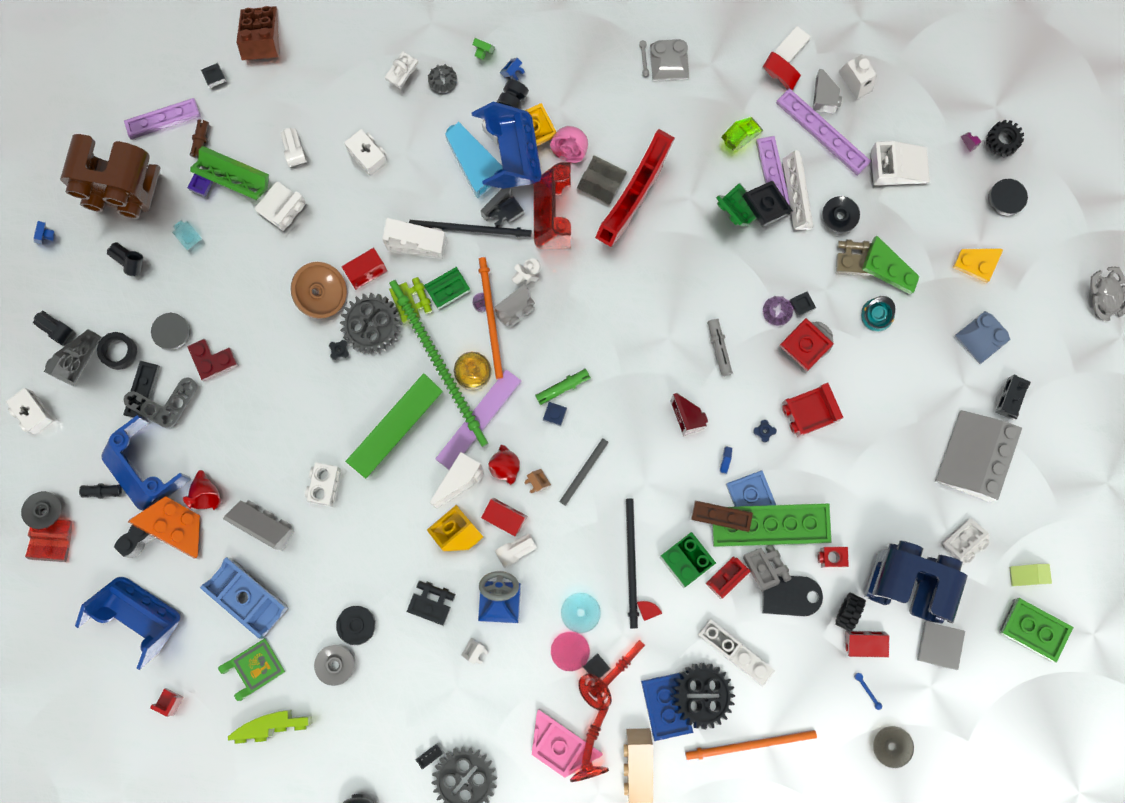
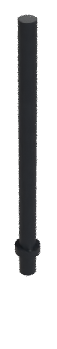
M409 220L411 224L442 230L516 236V238L532 236V230L521 229V227L514 229Z
M629 498L626 499L629 582L628 617H630V629H637L639 612H637L634 499Z

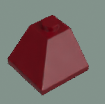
M678 393L672 395L670 402L683 437L704 430L707 427L706 423H708L705 412H701L698 406Z

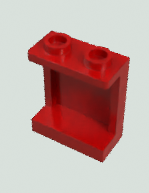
M825 383L796 397L785 399L782 402V410L791 421L789 423L790 429L793 434L796 433L797 437L836 423L844 418L829 383Z

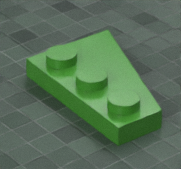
M878 236L873 238L862 270L910 295L914 293L920 276Z

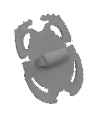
M1108 267L1107 270L1111 272L1107 277L1099 276L1103 272L1101 270L1096 271L1091 276L1092 294L1096 293V295H1093V308L1098 318L1104 321H1110L1112 314L1116 313L1119 317L1125 314V285H1120L1125 283V277L1120 267ZM1113 273L1118 275L1119 280L1113 276ZM1100 279L1099 285L1096 288V281Z

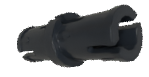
M103 483L92 486L81 485L79 495L81 498L97 497L98 499L121 497L122 487L120 484L104 485Z

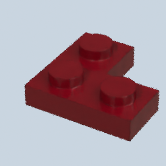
M206 339L187 346L202 381H206L238 366L230 347L212 354Z

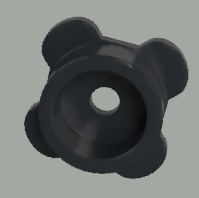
M341 340L340 342H331L329 344L331 349L330 357L333 360L349 356L346 347L348 345L347 341Z

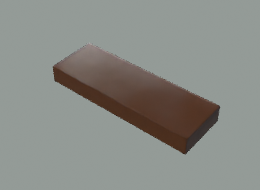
M694 501L691 520L749 532L753 513Z

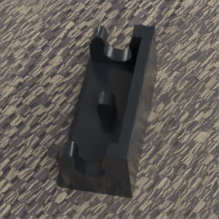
M1015 374L1010 376L1006 381L995 413L1012 420H1017L1023 399L1031 382Z

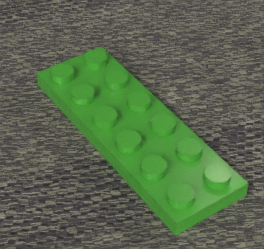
M829 503L728 507L753 513L749 532L712 524L713 547L832 543Z

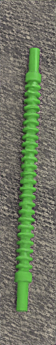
M396 280L391 281L389 284L398 298L397 303L399 306H402V311H405L404 315L408 316L409 324L413 325L412 329H415V334H418L417 338L421 339L420 343H423V348H426L425 352L429 353L430 361L434 362L433 366L437 367L438 375L442 376L441 380L445 381L446 389L450 390L449 394H452V399L456 400L454 403L458 404L457 408L461 409L460 413L464 414L462 417L466 418L465 422L468 423L469 430L474 432L482 447L486 446L489 443L480 429L479 421L475 420L476 416H473V411L469 410L468 402L464 401L465 397H462V392L458 391L460 388L456 387L457 383H454V378L450 377L452 374L448 373V368H445L444 360L440 359V354H437L436 346L432 345V340H429L428 332L424 331V326H421L423 323L419 322V317H416L417 313H414L415 309L411 308L412 304L409 303L408 296L403 294Z

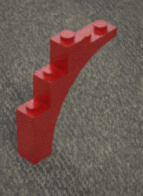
M661 129L656 131L631 181L613 209L601 223L595 236L596 239L612 247L628 228L634 213L642 205L648 190L657 180L675 137Z

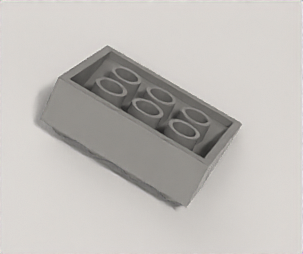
M960 410L936 482L990 503L997 501L1022 427L1003 420Z

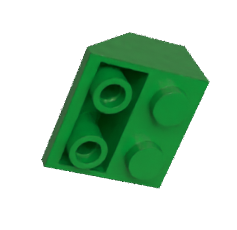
M692 532L659 557L683 588L687 587L716 564Z

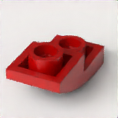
M775 52L770 53L763 65V68L772 79H779L787 90L789 88L793 90L801 76L789 62Z

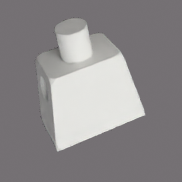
M864 55L854 58L839 70L840 75L857 100L873 91L877 75Z

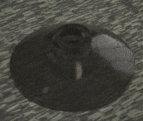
M889 726L877 733L873 742V750L876 758L883 765L899 768L911 760L914 753V743L911 736L904 729ZM890 743L895 745L893 750H890L888 747Z

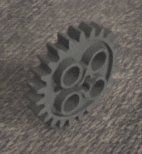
M370 293L369 298L367 295L362 294V299L356 296V303L354 304L349 301L351 308H344L347 314H341L345 318V321L340 322L341 325L345 326L340 330L346 333L343 339L349 340L347 344L349 346L353 345L354 350L357 351L360 348V352L363 354L366 349L370 355L373 349L377 354H379V348L386 351L385 345L393 346L391 339L397 340L394 334L401 332L397 329L398 326L402 325V323L397 321L401 318L399 314H396L399 309L393 307L394 303L392 301L388 302L389 299L386 296L382 299L380 294H377L375 297L373 293ZM368 307H371L372 310L370 314L365 315V310ZM387 316L386 323L380 324L381 318ZM361 323V329L355 331V326ZM377 332L376 339L370 340L371 334Z
M464 746L461 747V752L454 748L453 755L446 752L447 759L443 757L439 759L442 765H435L439 772L432 773V776L437 778V780L431 782V784L437 785L433 793H440L436 800L443 799V803H482L483 801L489 803L490 800L487 795L494 796L490 789L497 788V785L492 783V781L498 778L492 775L496 768L489 767L493 761L486 762L487 754L481 757L479 756L480 749L473 753L472 747L469 748L468 752L465 751ZM459 761H467L469 769L462 771L459 768ZM474 766H477L476 771L468 779L469 784L465 783L453 795L452 791L462 780L460 776L464 778ZM481 774L484 777V783L476 784L473 779L474 775ZM447 776L454 777L456 781L454 786L450 787L445 783ZM462 790L470 792L471 798L469 800L461 798L460 792Z

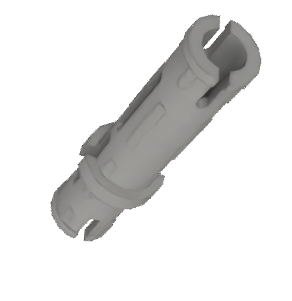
M719 319L710 320L707 322L711 334L710 341L714 345L721 377L731 375L733 371L724 342L725 335L722 334Z

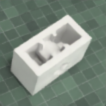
M360 129L345 141L344 144L351 155L371 176L387 163L385 158L387 154L381 146L377 147L373 143L375 140L369 133L365 134Z
M27 388L22 389L6 401L10 407L8 411L13 417L19 419V426L26 433L37 434L54 421L34 392Z

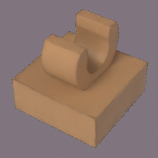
M542 469L528 474V479L524 482L525 485L528 483L533 485L530 493L539 492L551 486Z

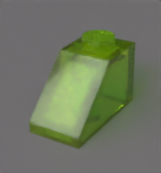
M752 117L734 122L721 138L725 141V145L734 151L745 146L758 136L763 129Z

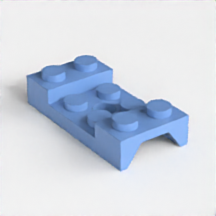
M229 557L223 560L220 569L214 576L200 587V589L259 639H263L288 609L284 603L270 594ZM246 592L248 600L242 604L239 602L238 597L240 593Z

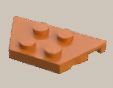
M165 496L129 519L128 523L194 559L197 558L200 515Z

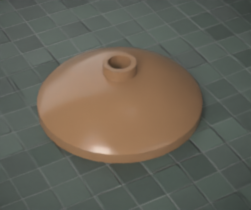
M311 262L302 266L294 274L291 282V296L296 307L305 315L316 319L328 318L336 314L345 303L347 295L346 284L340 272L333 266L324 262ZM313 289L317 291V295L312 293Z

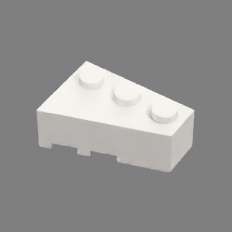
M386 218L382 240L388 251L443 259L446 234L439 228H427Z

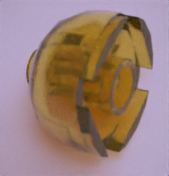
M470 351L458 357L454 364L453 372L460 386L467 390L481 389L487 385L491 378L492 369L490 362L484 355L479 352Z

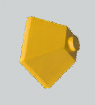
M457 505L427 529L428 533L443 551L469 550L483 538L481 533Z

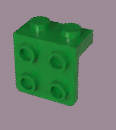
M741 183L737 184L726 196L718 195L716 197L719 201L717 205L723 211L727 210L731 215L729 219L736 226L738 224L740 226H749L757 218L742 197L748 191Z

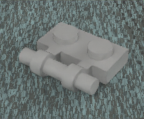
M773 545L766 547L767 554L760 548L743 556L761 592L779 585L780 580L778 576H781L784 582L791 580L787 565L783 564L779 551L775 550ZM769 561H773L776 569H773Z

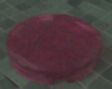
M565 632L554 639L551 645V657L558 668L564 671H576L581 669L588 661L590 648L587 640L582 635L576 632Z

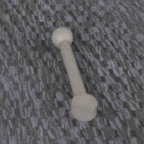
M642 40L639 44L640 48H642L644 68L642 74L648 76L649 70L647 69L645 52L647 43Z

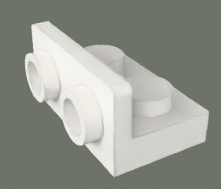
M971 518L943 543V547L958 560L962 561L963 566L965 563H970L979 550L982 551L989 545V533Z

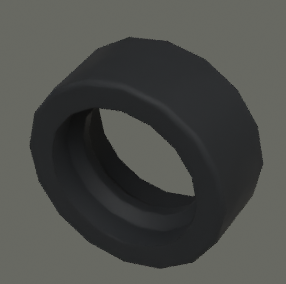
M108 333L98 342V358L103 364L112 369H125L136 359V344L123 333ZM121 340L127 345V354L120 361H111L107 357V349L112 342Z

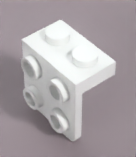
M276 182L257 204L255 210L284 231L292 223L295 216L304 208L306 201L298 192L293 193L281 183Z

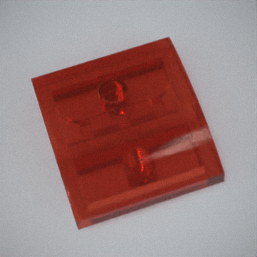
M58 519L53 525L44 529L30 527L27 535L30 541L25 557L29 560L67 562L72 534V521Z

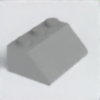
M240 500L224 516L223 520L273 549L283 551L294 530L290 529L291 524L282 519L278 522L273 519L274 514L265 509L263 512L257 509L258 505L249 500L246 503Z

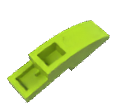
M292 710L267 714L236 729L228 736V741L234 740L235 744L247 743V739L253 738L255 742L267 741V737L273 736V728L274 732L287 731L286 727H294L295 731L306 730L307 726L312 724V716L292 718Z

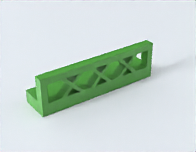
M204 146L199 149L198 161L190 167V172L255 200L268 189L269 174ZM203 166V167L208 168V169H207V170H202V169H200V167ZM216 174H222L225 177H218ZM238 181V182H240V183H242V184H235V183H232V182ZM254 188V189H256V190H258V191H257V192H253V191H251V190H249V189Z

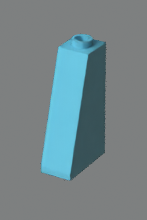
M458 122L447 129L445 133L446 140L475 196L479 198L491 187L483 185L482 181L493 176L496 171L503 170V168Z

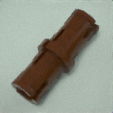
M201 119L197 120L195 134L192 135L193 143L190 156L196 158V155L197 158L199 157V149L207 142L206 133L209 122L203 120L201 123Z

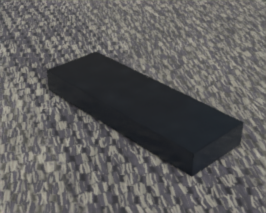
M140 361L131 391L150 399L160 366ZM137 396L129 397V405L133 403L139 405L140 407L137 410L140 411L143 403L136 400ZM127 406L125 407L124 416L134 418L138 415L144 418V416Z

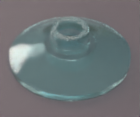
M576 593L569 596L564 601L561 609V617L567 628L577 633H585L592 630L598 624L601 615L600 606L596 599L586 593ZM583 609L585 612L584 616L579 617L577 611Z

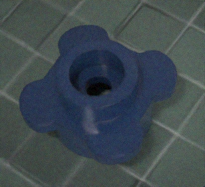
M762 420L761 424L753 430V433L764 443L768 442L769 438L777 432L775 427L769 425L768 420Z

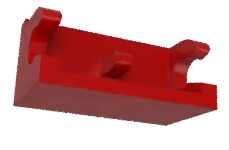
M374 247L341 266L355 290L388 271Z
M492 498L481 518L516 536L527 515L496 498Z
M733 556L705 584L719 599H723L751 571L737 557Z
M845 631V649L848 651L849 657H889L890 636L886 632Z

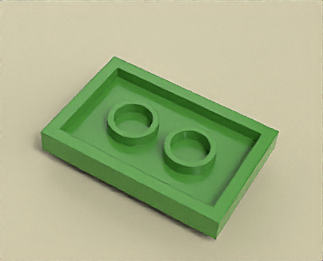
M1017 598L1000 633L1048 660L1057 663L1074 627L1025 600Z

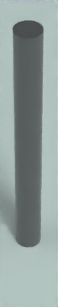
M602 438L559 501L561 504L567 505L609 443Z

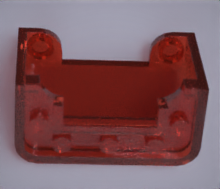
M571 162L555 164L542 174L539 182L534 183V243L539 249H571V224L564 217H556V196H562L563 189L571 187Z

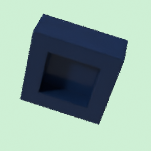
M549 402L543 421L561 427L567 407Z

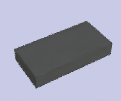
M511 188L501 189L480 210L481 216L486 221L490 219L489 215L492 212L498 210L500 204L512 196Z

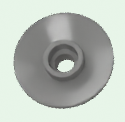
M339 645L325 647L318 653L314 662L316 676L327 685L336 686L343 684L351 677L354 670L352 654L346 648ZM334 661H337L339 663V667L337 669H334L332 667Z

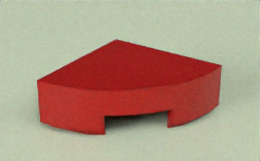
M637 602L644 621L662 614L659 607L651 602Z

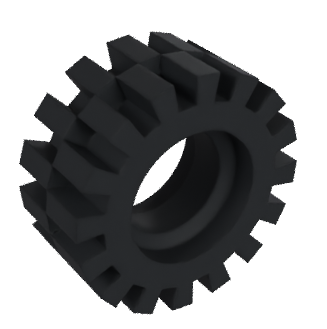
M1003 120L1002 122H997L992 127L986 138V141H989L987 147H992L990 149L991 152L995 150V155L1001 153L1000 157H1004L1005 155L1010 156L1018 150L1024 141V138H1022L1024 132L1020 133L1022 128H1017V123L1012 125L1013 121L1009 120L1007 123L1006 120ZM999 134H1008L1012 139L1011 143H1002L999 139Z
M850 592L841 604L839 613L836 616L835 625L852 632L862 616L866 600Z

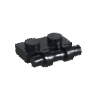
M419 580L416 588L423 590L421 596L413 593L407 612L444 626L451 607L444 605L446 599L454 601L456 594L449 592L447 588L441 589L433 586L431 582L427 581L425 583ZM429 593L440 596L438 602L428 599Z

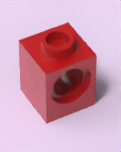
M848 547L820 548L818 563H821V568L849 567ZM830 552L835 553L837 556L835 563L830 562L828 559Z

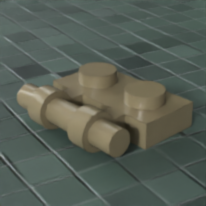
M848 239L846 241H838L837 247L844 249V253L837 254L836 273L873 276L862 270L871 243L869 241L853 242ZM851 250H861V255L851 254Z

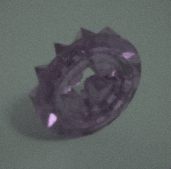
M774 296L768 299L763 306V316L766 321L776 326L789 322L793 316V307L790 304V300L785 299L783 296ZM781 304V310L783 311V313L780 312L779 315L775 317L776 311L773 310V308H777V306Z

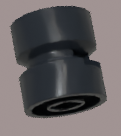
M509 79L497 103L520 109L522 106L521 101L525 100L529 90L521 82Z

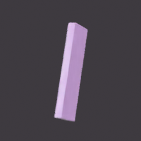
M192 98L124 120L128 137L134 139L201 116L196 100Z
M775 136L756 139L765 183L773 180L790 206Z

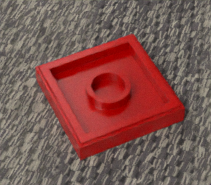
M805 318L779 346L801 367L808 371L834 343Z

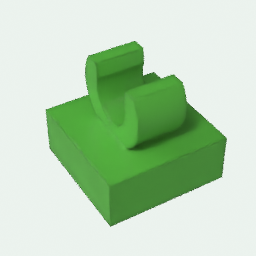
M477 38L474 39L472 44L478 48L475 56L484 60L486 52L493 54L495 49L493 45Z

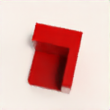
M165 688L157 703L152 704L150 709L166 717L174 716L184 697Z

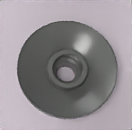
M46 491L34 493L25 500L22 506V519L26 525L34 529L50 527L58 520L61 514V502L53 493ZM43 510H47L45 514L41 515Z

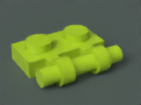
M419 277L412 279L414 285L412 288L408 287L407 282L400 284L399 287L403 294L408 296L409 303L412 304L411 308H414V313H417L416 317L421 318L419 310L424 309L425 314H429L432 312L430 306L431 301L424 292V284L420 282ZM390 288L389 291L395 306L399 309L398 313L401 316L402 323L410 322V320H407L408 316L404 315L405 311H402V306H399L397 303L398 298L394 291ZM418 294L420 302L415 304L412 295Z

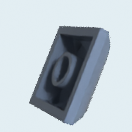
M986 311L955 335L979 364L983 363L1011 340L1008 331L992 314Z

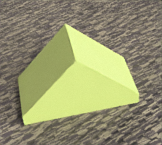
M1050 564L1009 567L1012 586L1052 584Z

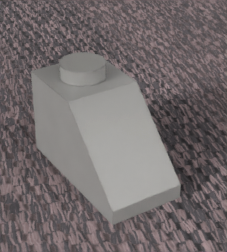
M819 69L816 76L813 110L835 113L837 107H840L842 102V96H839L840 88L823 69Z

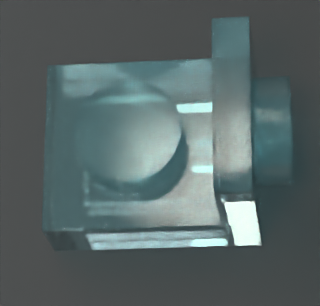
M181 220L173 226L175 230L172 233L186 250L202 239L188 221L183 222Z

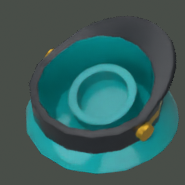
M879 296L867 301L861 313L863 323L870 330L877 332L889 328L895 318V304L893 300L887 296Z

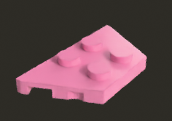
M541 710L537 711L532 755L564 778L603 755L602 752Z

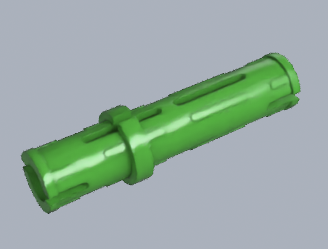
M586 368L572 376H566V379L535 394L541 406L570 389H576V386L590 380L591 377Z

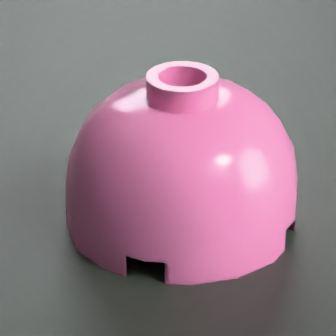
M565 126L555 133L550 147L557 157L564 156L568 158L565 160L566 162L577 163L581 162L587 153L588 139L579 128Z

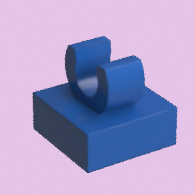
M517 57L510 59L500 73L504 78L510 77L518 81L519 79L516 77L515 72L518 71L520 74H524L525 71L519 67L522 62Z
M37 222L33 238L34 243L42 245L43 239L53 241L55 233L53 230L46 229L45 222Z

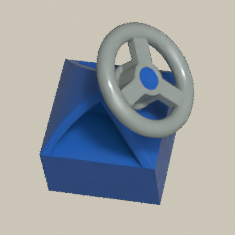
M495 571L486 574L479 582L478 621L519 623L521 583L518 582L516 577L507 572ZM496 577H497V580H496L495 582H493V581H488V580H490V579H492V578H496ZM503 578H506L511 582H503Z

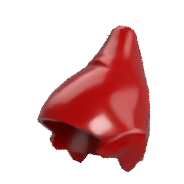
M500 445L499 451L489 460V471L493 477L505 480L511 485L517 478L520 461L515 453L510 451L505 445Z
M199 470L191 483L188 496L183 497V501L190 509L192 507L194 509L213 508L215 510L222 503V499L217 488L206 477L204 471Z

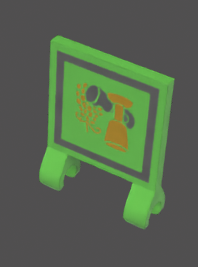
M265 638L218 667L221 674H225L235 668L246 688L234 695L237 701H242L256 690L285 673Z

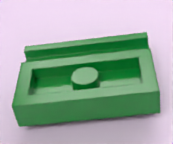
M457 267L424 285L438 310L471 291Z

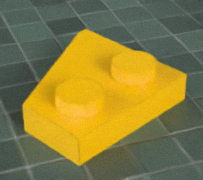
M961 249L952 268L988 283L1003 249Z

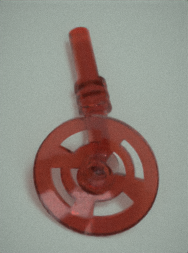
M639 640L625 656L621 657L622 660H618L619 663H616V667L603 680L593 674H585L580 678L579 691L583 699L591 707L597 710H606L611 705L612 697L607 686L622 671H625L624 668L627 669L628 665H631V661L645 644ZM590 678L591 680L586 685V680ZM588 692H590V694H591L594 698H597L598 700L595 701V700L589 695Z
M601 705L594 723L588 729L589 733H586L587 740L582 758V770L573 775L570 782L586 780L609 771L608 767L593 766V763L590 762L594 741L598 739L597 736L601 732L600 727L609 709L607 705Z

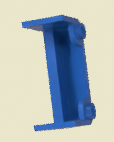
M494 101L471 112L472 116L485 120L486 129L490 134L498 136L503 170L500 169L493 176L483 180V185L505 189L539 182L542 175L531 115L525 110Z
M137 415L110 436L101 458L134 505L143 511L161 498L172 495L189 482L191 478L179 473L166 484L157 477H149L143 481L122 452L128 447L130 437L149 424L148 420Z
M117 577L81 605L75 627L79 628L90 618L99 623H108L113 618L117 619L145 638L140 645L142 654L137 665V669L141 670L161 651L178 626L180 614L128 578Z

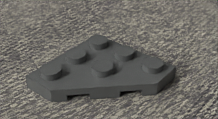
M89 329L53 354L52 358L47 361L44 372L74 386L101 336Z

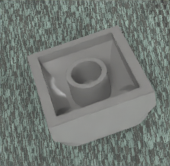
M659 40L650 44L653 81L689 79L688 45L684 40Z
M524 284L494 308L497 318L505 326H514L520 320L519 317L523 314L528 315L534 310L535 302L530 297L528 287Z

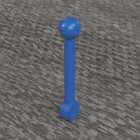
M856 673L854 676L855 680L859 681L874 702L875 709L881 710L882 704L876 700L864 682L863 675Z

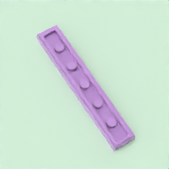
M790 88L777 100L776 104L857 176L871 162L869 158Z
M507 369L503 373V379L497 380L472 413L473 416H476L475 420L479 421L481 431L486 428L522 382ZM464 422L435 458L448 470H450L460 452L465 454L477 439L474 432L469 430L468 423Z

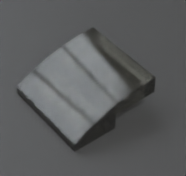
M594 155L577 189L611 204L627 171Z

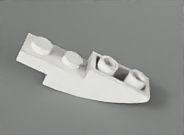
M712 620L700 632L699 636L762 687L765 686L774 674V669Z

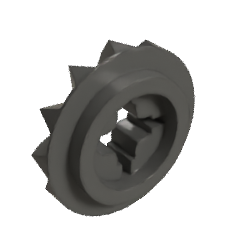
M437 64L428 75V83L434 91L446 93L455 87L457 75L452 67H448L446 64L441 66ZM440 73L443 74V76H447L445 77V84L443 83V81H441V79H439Z

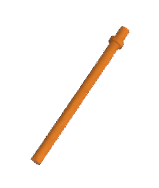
M486 257L479 258L480 269L478 271L482 279L496 379H503L488 275L490 268L487 267Z
M813 730L701 749L700 747L695 751L685 752L686 760H703L704 757L816 739L817 734Z

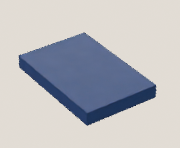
M679 673L641 681L654 741L693 733L692 725H686L687 719L680 720L682 713H675L678 706L672 705L676 701V698L671 697L672 694H676L672 686H678L674 679H681Z

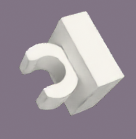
M471 638L461 656L473 664L475 662L482 664L483 661L478 657L481 653L487 655L488 651L484 649L482 644Z

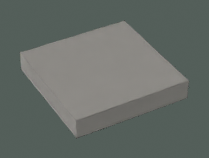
M925 621L917 661L958 670L965 631Z

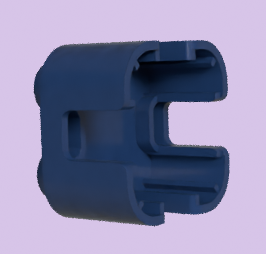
M899 541L898 545L889 544L888 549L878 551L864 595L865 598L882 605H889L891 600L907 603L916 580L917 587L909 609L910 614L934 623L943 624L944 620L954 623L968 577L967 574L961 572L962 561L945 555H938L937 559L932 557L923 558L921 556L924 548L906 541Z

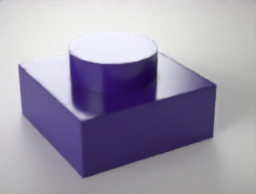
M194 173L187 188L194 193L206 197L213 181Z

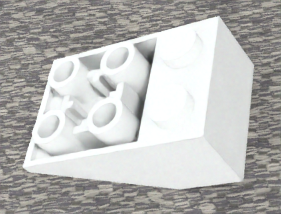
M896 141L876 142L871 149L874 185L930 183L927 147Z

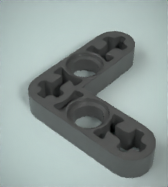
M189 377L181 379L164 407L134 391L128 392L124 396V404L164 428H172L196 392L197 384ZM189 382H192V390L188 389L185 392V395L188 396L187 399H185V397H183L182 395L177 394L178 391L183 393L185 389L183 386L184 383L188 384ZM137 396L136 400L143 403L140 411L137 410L140 407L135 403L129 405V397ZM175 398L183 400V405L180 408L173 407L172 401ZM154 405L156 408L155 413L147 415L145 413L146 406ZM168 407L178 412L177 415L172 413L170 417L172 419L171 423L167 422L164 424L163 416L170 414V411L167 410Z

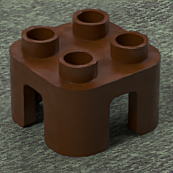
M83 134L72 135L60 178L61 182L67 186L65 191L67 194L80 198V205L96 212H103L104 206L107 205L117 207L116 212L122 216L139 219L141 212H148L150 210L161 168L156 164L148 165L150 156L145 150L129 143L116 141L113 143L109 160L106 161L94 156L95 140L91 136Z

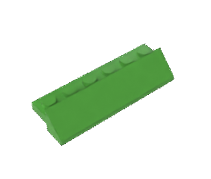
M423 373L345 462L366 479L443 391Z

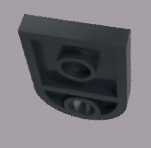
M778 576L780 580L779 585L763 591L762 614L809 616L819 610L823 601L821 587L815 580L809 577L791 576V580L784 582L783 578ZM811 591L817 594L818 598L815 603H811L807 599V595Z

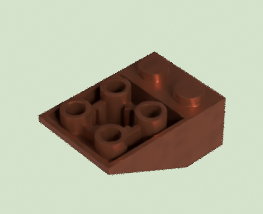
M277 6L240 10L236 43L241 60L278 57Z

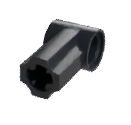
M118 242L112 243L107 249V255L123 266L125 274L129 276L140 275L143 255L136 251L127 250Z
M43 310L34 317L33 324L62 346L74 332L69 326L60 320L57 321Z

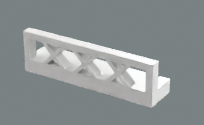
M795 150L782 159L789 203L793 210L791 212L793 227L796 230H810L813 228L803 161L802 157H800V151Z

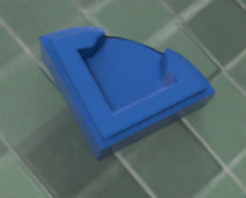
M724 447L723 460L720 466L721 473L727 474L732 458L731 447Z

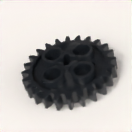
M700 663L699 666L692 664V669L685 667L686 673L679 672L681 679H674L678 686H672V689L676 691V694L671 695V697L676 698L672 705L678 706L675 713H682L680 720L687 719L686 725L691 726L693 724V727L697 729L701 726V729L706 730L707 725L709 728H714V723L721 725L720 718L727 720L728 718L725 713H732L728 708L729 705H735V703L730 701V698L735 697L734 694H730L734 686H728L731 679H724L726 672L719 673L720 667L713 669V664H708L707 666L705 663ZM693 680L697 685L694 691L690 687ZM712 680L715 683V689L713 691L709 687V684ZM687 694H719L720 697L687 698ZM693 701L697 704V709L694 712L691 709ZM712 701H714L716 704V708L714 711H711L710 709V703Z

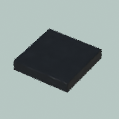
M773 180L744 193L742 196L762 227L789 215L793 211Z

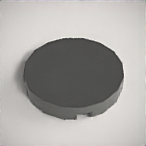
M165 313L157 317L153 322L151 337L155 344L162 349L176 350L184 346L188 341L190 327L186 319L179 314Z

